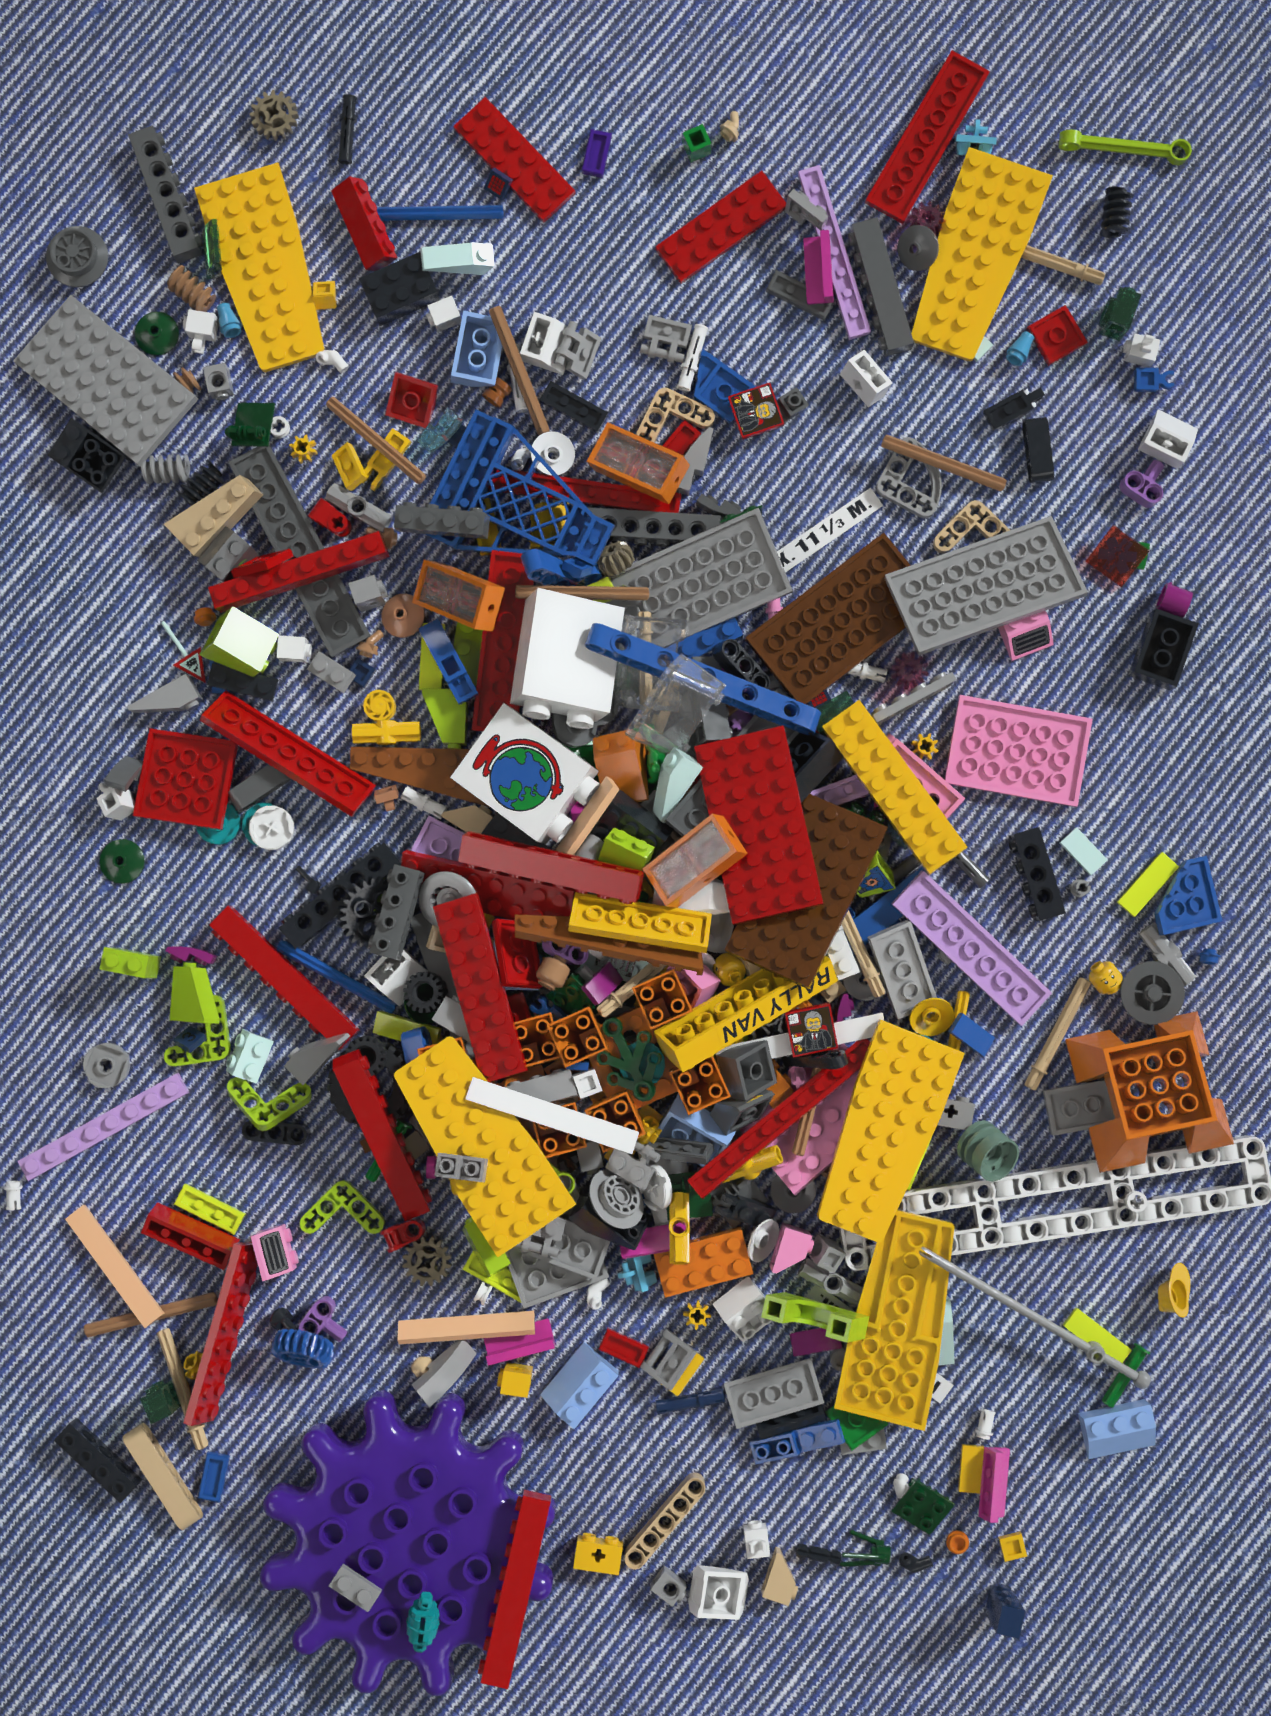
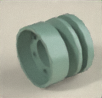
M982 1120L970 1125L962 1133L958 1141L957 1153L962 1161L973 1168L986 1181L994 1182L1001 1180L1012 1171L1018 1161L1019 1148L1012 1139L1002 1133L991 1122Z

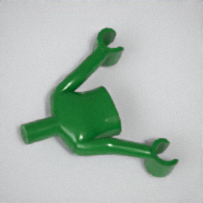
M643 724L645 746L649 751L647 755V768L650 776L647 779L648 795L653 790H657L661 765L666 757L664 753L658 751L651 741V737H656V724Z

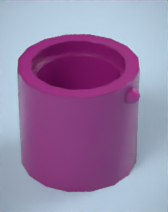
M1172 582L1166 583L1157 600L1156 609L1183 618L1192 601L1193 592L1172 585Z

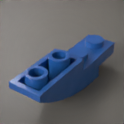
M437 618L418 628L458 704L461 705L478 696L479 694L439 619Z
M839 1419L821 1423L818 1422L761 1440L757 1438L751 1440L749 1444L755 1464H761L798 1456L802 1452L840 1445L845 1442Z

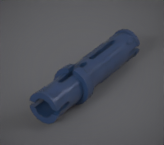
M723 1388L704 1392L698 1390V1393L655 1400L657 1413L660 1415L698 1407L704 1409L705 1406L725 1403Z

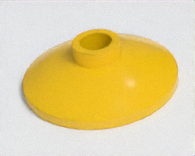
M925 999L912 1009L909 1016L910 1025L920 1035H939L952 1025L954 1010L951 1004L944 999Z

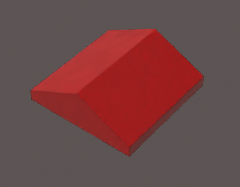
M395 372L385 415L427 429L436 405L438 385Z

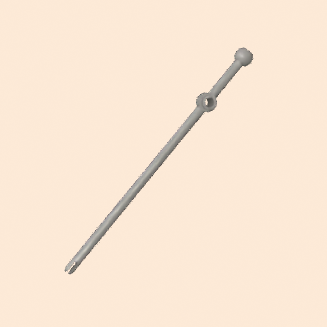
M921 1247L923 1251L930 1254L927 1255L919 1251L921 1256L1085 1351L1087 1358L1091 1362L1096 1364L1103 1362L1131 1378L1137 1388L1145 1389L1150 1385L1151 1377L1146 1371H1135L1105 1353L1100 1343L1095 1341L1087 1343L926 1247Z

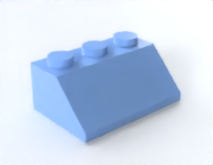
M463 310L450 383L469 387L495 386L502 344L491 316Z
M679 1093L669 1106L658 1127L662 1130L659 1137L712 1143L714 1151L708 1163L730 1145L736 1131L725 1136L710 1116L711 1112L706 1109L688 1115Z
M583 1342L540 1395L562 1420L575 1429L615 1381L619 1371L587 1343Z
M1145 1399L1115 1405L1113 1408L1105 1407L1078 1413L1088 1459L1155 1445V1420L1151 1404Z

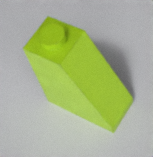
M422 688V695L442 743L448 745V749H461V746H467L468 701L459 705L451 689Z
M183 962V967L173 966L170 1021L219 1024V1015L206 968H198L197 963Z

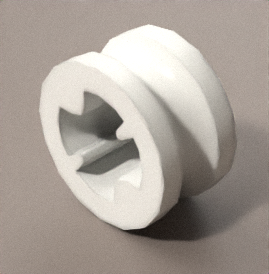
M276 416L272 421L271 433L276 438H285L290 432V425L285 418ZM281 422L285 428L277 432L274 427L278 426V423Z
M1130 1191L1126 1194L1124 1203L1129 1210L1142 1212L1147 1206V1198L1139 1191ZM1138 1195L1137 1198L1141 1199V1203H1138L1137 1207L1134 1208L1135 1205L1131 1204L1130 1201L1134 1200L1135 1196Z
M482 1282L474 1301L480 1300L481 1304L484 1305L492 1286L486 1287L485 1283Z

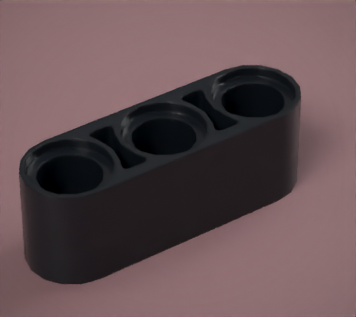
M1046 417L1024 419L1022 431L1029 482L1053 481L1054 466L1048 420Z
M727 639L713 647L712 654L714 659L728 674L754 683V680H756L759 686L766 689L769 688L770 679L736 640ZM724 647L728 649V655L725 653ZM739 663L743 666V671H741Z
M250 1120L242 1126L243 1137L250 1141L301 1145L308 1141L311 1135L309 1127L303 1123L281 1121L275 1125L281 1129V1136L279 1138H275L271 1134V1129L267 1131L259 1130L256 1136L250 1134L249 1126L252 1124ZM296 1128L304 1132L302 1140H297L294 1137V1130Z

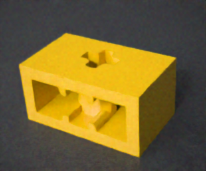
M506 1362L505 1368H500L497 1386L501 1387L500 1394L528 1398L533 1366Z
M592 1533L578 1535L573 1569L619 1575L623 1541H619V1538L613 1536H606L605 1539L597 1538ZM597 1549H601L600 1556H596Z

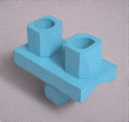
M975 119L974 126H965V132H971L973 135H954V142H957V155L966 156L971 144H979L978 150L991 154L992 147L996 145L997 141L996 137L979 136V133L987 134L988 127L980 126V119Z
M651 1255L627 1258V1262L621 1263L623 1271L617 1273L618 1278H625L627 1286L633 1284L635 1291H648L649 1286L657 1283L654 1271L644 1272L642 1266L651 1262Z

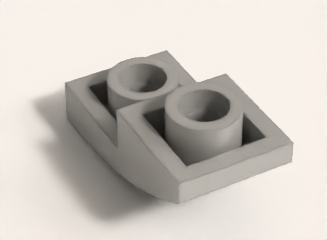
M438 1153L435 1176L485 1183L488 1159Z

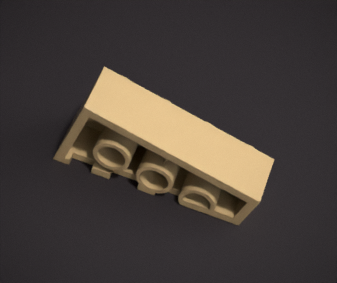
M239 475L167 521L164 525L194 556L200 558L224 527L232 529L263 494L249 479Z

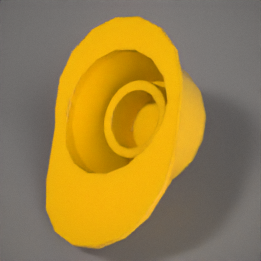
M1175 1264L1171 1270L1170 1280L1165 1281L1158 1287L1159 1310L1161 1312L1176 1313L1182 1318L1188 1314L1190 1276L1184 1264Z

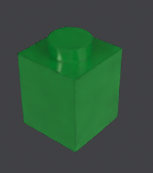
M703 124L682 133V144L691 163L711 154L712 143Z

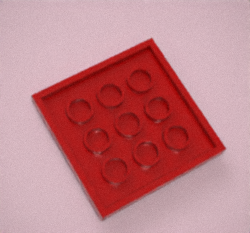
M150 728L133 816L222 830L238 745L226 739Z

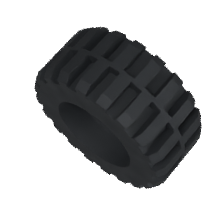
M381 1042L385 1045V1050H387L385 1067L390 1071L393 1078V1090L387 1099V1110L389 1114L393 1113L397 1120L410 1106L394 1077V1073L406 1065L404 1052L400 1048L394 1047L391 1043ZM362 1048L359 1050L362 1056L366 1055L369 1063L374 1061L375 1055L371 1049ZM345 1050L340 1053V1056L346 1054ZM332 1069L329 1071L328 1078L330 1080L327 1085V1091H330L331 1098H329L330 1102L337 1108L335 1111L339 1116H344L345 1121L350 1124H357L360 1127Z

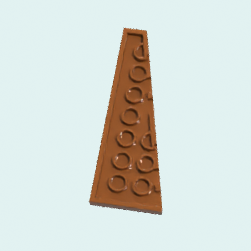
M351 747L350 749L351 770L490 807L450 778L470 749Z
M515 915L514 929L516 938L540 943L541 941H551L559 947L565 948L566 945L580 947V951L588 952V949L602 952V956L631 962L643 960L655 967H659L662 964L675 967L674 971L681 972L682 969L697 972L696 975H703L702 953L569 932L570 917Z

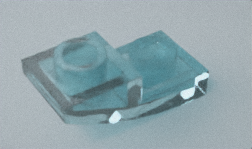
M446 408L436 426L429 423L417 442L428 452L432 453L455 434L464 420L453 410Z

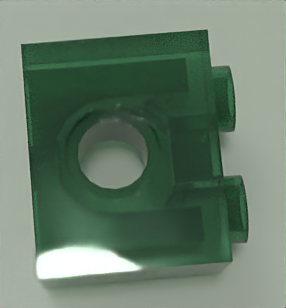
M1120 287L1114 297L1110 296L1098 326L1101 327L1099 334L1120 341L1131 326L1141 294L1137 293L1133 288Z

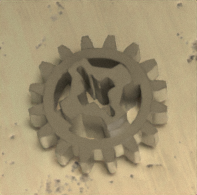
M272 90L269 96L266 92H263L264 98L256 97L258 104L251 105L254 111L250 113V117L253 120L252 125L254 128H257L256 130L259 135L264 133L267 140L271 135L275 141H277L279 135L285 139V133L292 134L291 127L298 126L295 120L299 118V114L296 111L297 106L295 103H292L290 96L285 98L282 91L279 95H276L275 91ZM284 106L288 109L289 114H286L284 111ZM260 116L265 120V125L261 122Z
M422 1236L420 1243L416 1240L413 1242L414 1247L407 1246L406 1250L409 1254L403 1255L402 1258L407 1260V1262L402 1267L409 1269L405 1274L406 1276H414L412 1279L413 1283L418 1279L420 1280V1286H423L425 1281H428L429 1286H433L434 1280L438 1283L442 1281L440 1275L447 1277L449 1273L445 1268L452 1267V1264L447 1262V1260L452 1258V1255L445 1253L449 1248L448 1246L441 1247L443 1240L435 1243L434 1236H431L429 1241H426L425 1236ZM424 1246H430L435 1248L436 1250L430 1251L427 1250ZM416 1252L418 1259L417 1263L413 1265L412 1258ZM424 1256L427 1259L435 1256L430 1263L431 1266L429 1264L421 1265ZM442 1257V1266L438 1270L437 1260ZM418 1272H428V1274L431 1276H424L419 1274Z

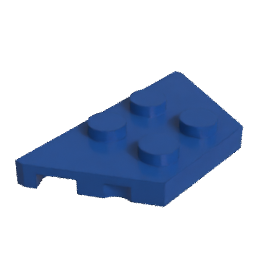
M703 349L700 356L694 399L711 408L716 415L731 424L735 419L728 396L756 386Z

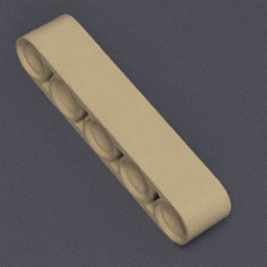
M143 1422L124 1434V1444L178 1528L185 1530L203 1518V1512L150 1428Z
M699 1473L687 1475L625 1549V1563L629 1568L640 1569L705 1493V1481L702 1475ZM692 1481H698L701 1487L698 1490H692L689 1488V1484ZM677 1499H683L686 1501L684 1507L678 1508L674 1505V1502ZM667 1516L671 1519V1522L668 1525H662L659 1519ZM647 1534H653L656 1540L648 1543L644 1540V1537ZM635 1551L640 1553L641 1557L638 1560H632L629 1554Z

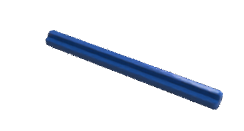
M502 205L377 207L381 221L502 219L504 216Z
M284 940L278 943L276 950L382 1010L391 1014L395 1011L397 1004L389 998L308 953L295 949L293 945Z

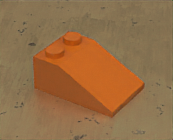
M634 728L593 738L594 761L596 769L599 771L597 774L600 784L607 776L615 782L621 791L636 802L649 800L645 738Z

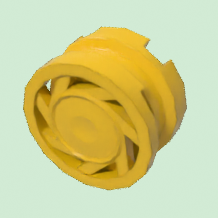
M384 690L370 692L364 699L363 704L364 712L375 722L392 719L397 708L393 697Z

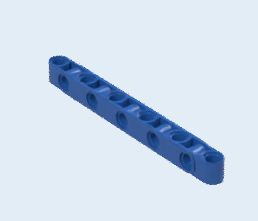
M593 623L585 647L593 652L778 725H784V727L802 734L810 735L808 733H812V735H815L821 716V711L606 625ZM615 643H621L624 646V650L617 649ZM658 659L664 660L666 667L660 666ZM700 676H705L708 679V684H704L700 680ZM742 692H746L750 696V700L744 699ZM784 708L791 712V717L784 713Z

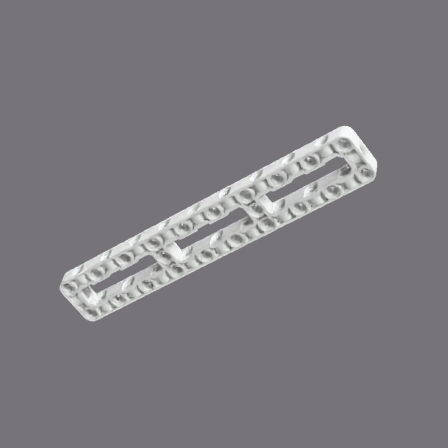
M1244 1135L1233 1137V1145L1209 1149L1210 1157L1205 1161L1202 1158L1203 1151L1189 1154L1187 1146L1183 1145L1147 1151L1144 1164L1121 1168V1172L1117 1175H1114L1112 1170L1100 1173L1097 1161L1090 1160L1009 1173L1001 1180L994 1182L978 1178L910 1189V1191L906 1190L897 1210L913 1214H923L972 1206L975 1220L974 1228L954 1229L952 1256L1266 1205L1271 1201V1176L1264 1142L1257 1137ZM1250 1142H1253L1255 1145L1252 1153L1247 1151V1145ZM1164 1156L1166 1163L1163 1167L1159 1168L1157 1160L1159 1157ZM1241 1162L1244 1179L1240 1182V1185L1228 1187L1220 1185L1196 1189V1192L1185 1194L1177 1192L1152 1196L1151 1199L1147 1200V1206L1142 1212L1129 1210L1127 1219L1122 1220L1120 1218L1121 1211L1127 1208L1124 1203L1126 1194L1134 1191V1179ZM1075 1170L1077 1178L1075 1181L1069 1182L1067 1175L1070 1171ZM1026 1178L1032 1179V1186L1029 1189H1024L1022 1186ZM1106 1184L1109 1204L1105 1207H1084L1062 1211L1061 1214L1049 1216L1041 1214L1018 1218V1221L1001 1222L998 1201ZM986 1185L988 1192L985 1196L980 1197L978 1195V1188ZM1124 1186L1125 1194L1122 1197H1117V1188ZM1261 1187L1263 1190L1262 1196L1256 1198L1255 1190ZM937 1192L943 1194V1200L939 1204L933 1203V1195ZM1217 1194L1218 1202L1212 1206L1210 1198L1212 1195ZM1135 1196L1134 1200H1131L1130 1203L1135 1205L1134 1208H1136L1137 1204L1141 1203V1201H1136ZM1172 1201L1174 1208L1171 1212L1167 1213L1165 1205ZM984 1208H991L992 1214L988 1219H983L981 1216ZM1083 1216L1085 1219L1084 1224L1081 1227H1076V1218ZM1034 1223H1039L1040 1230L1037 1234H1031L1030 1227ZM839 1228L842 1250L846 1253L844 1257L845 1263L850 1269L856 1271L869 1269L876 1244L868 1245L865 1237ZM990 1230H994V1240L990 1242L986 1241V1233ZM855 1252H859L862 1255L861 1261L858 1263L850 1261L851 1255Z

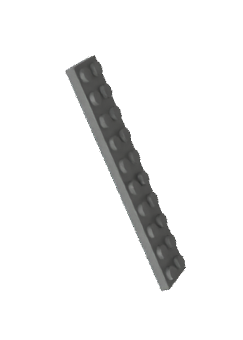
M270 445L268 447H256L228 462L236 477L241 475L249 479L263 494L252 508L275 552L291 549L294 557L286 560L289 561L325 549ZM338 574L295 588L332 658L355 647L360 642L366 641L371 636Z

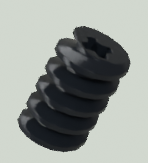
M1113 186L1105 190L1103 221L1101 222L1102 229L1100 231V235L1105 238H1117L1129 232V229L1124 226L1129 225L1130 220L1124 217L1131 215V211L1127 209L1132 207V203L1127 200L1132 199L1133 194L1127 192L1122 187Z
M208 459L206 460L208 468L200 466L202 474L193 473L196 480L187 479L189 487L184 484L181 485L183 493L176 490L190 506L197 503V500L203 499V494L207 496L211 494L210 488L217 490L216 482L225 483L222 478L223 474Z

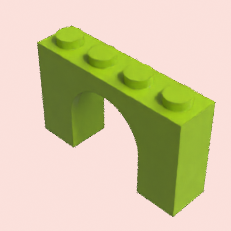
M787 1292L767 1294L761 1318L782 1324L797 1322L817 1326L827 1330L826 1337L846 1343L865 1339L869 1316Z

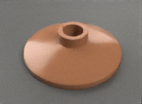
M395 595L383 607L381 615L383 626L387 632L395 637H410L418 632V628L423 625L425 619L424 607L412 603L413 595ZM401 610H403V612H404L403 616H402V617H398V616H397L398 612L401 611Z

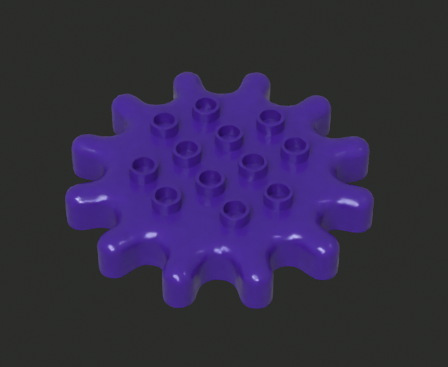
M378 1390L368 1398L363 1408L366 1434L355 1441L342 1439L327 1424L317 1423L312 1425L302 1438L301 1448L305 1456L316 1468V1481L306 1487L283 1482L278 1483L270 1489L263 1501L264 1512L268 1517L283 1522L293 1529L296 1536V1545L288 1551L273 1554L267 1559L260 1572L262 1586L269 1591L297 1589L307 1596L311 1609L301 1619L293 1633V1647L302 1655H311L333 1639H340L349 1643L356 1653V1662L351 1680L354 1688L360 1693L374 1692L382 1681L386 1667L392 1661L407 1660L417 1666L424 1690L432 1696H441L447 1693L453 1681L454 1664L452 1652L457 1647L471 1644L480 1648L485 1655L487 1651L483 1650L486 1636H491L492 1628L488 1627L491 1612L496 1613L498 1604H493L496 1589L501 1590L503 1581L499 1580L502 1566H507L508 1558L504 1557L507 1542L512 1543L514 1534H509L512 1519L517 1520L519 1511L515 1510L517 1497H522V1495L514 1493L509 1488L506 1475L521 1459L524 1442L521 1435L512 1430L503 1431L484 1446H476L467 1442L461 1432V1424L466 1406L461 1396L455 1393H447L439 1398L430 1421L424 1425L412 1426L406 1424L401 1419L394 1396L385 1390ZM552 1497L545 1529L553 1523L556 1514V1503ZM537 1562L529 1600L539 1602L545 1600L552 1591L553 1573L547 1565ZM342 1564H345L382 1589L369 1612L329 1587ZM422 1592H430L439 1610V1627L436 1637L432 1640V1644L428 1645L422 1653L415 1652L413 1644L409 1642V1636L407 1635L406 1620L414 1600L419 1599Z

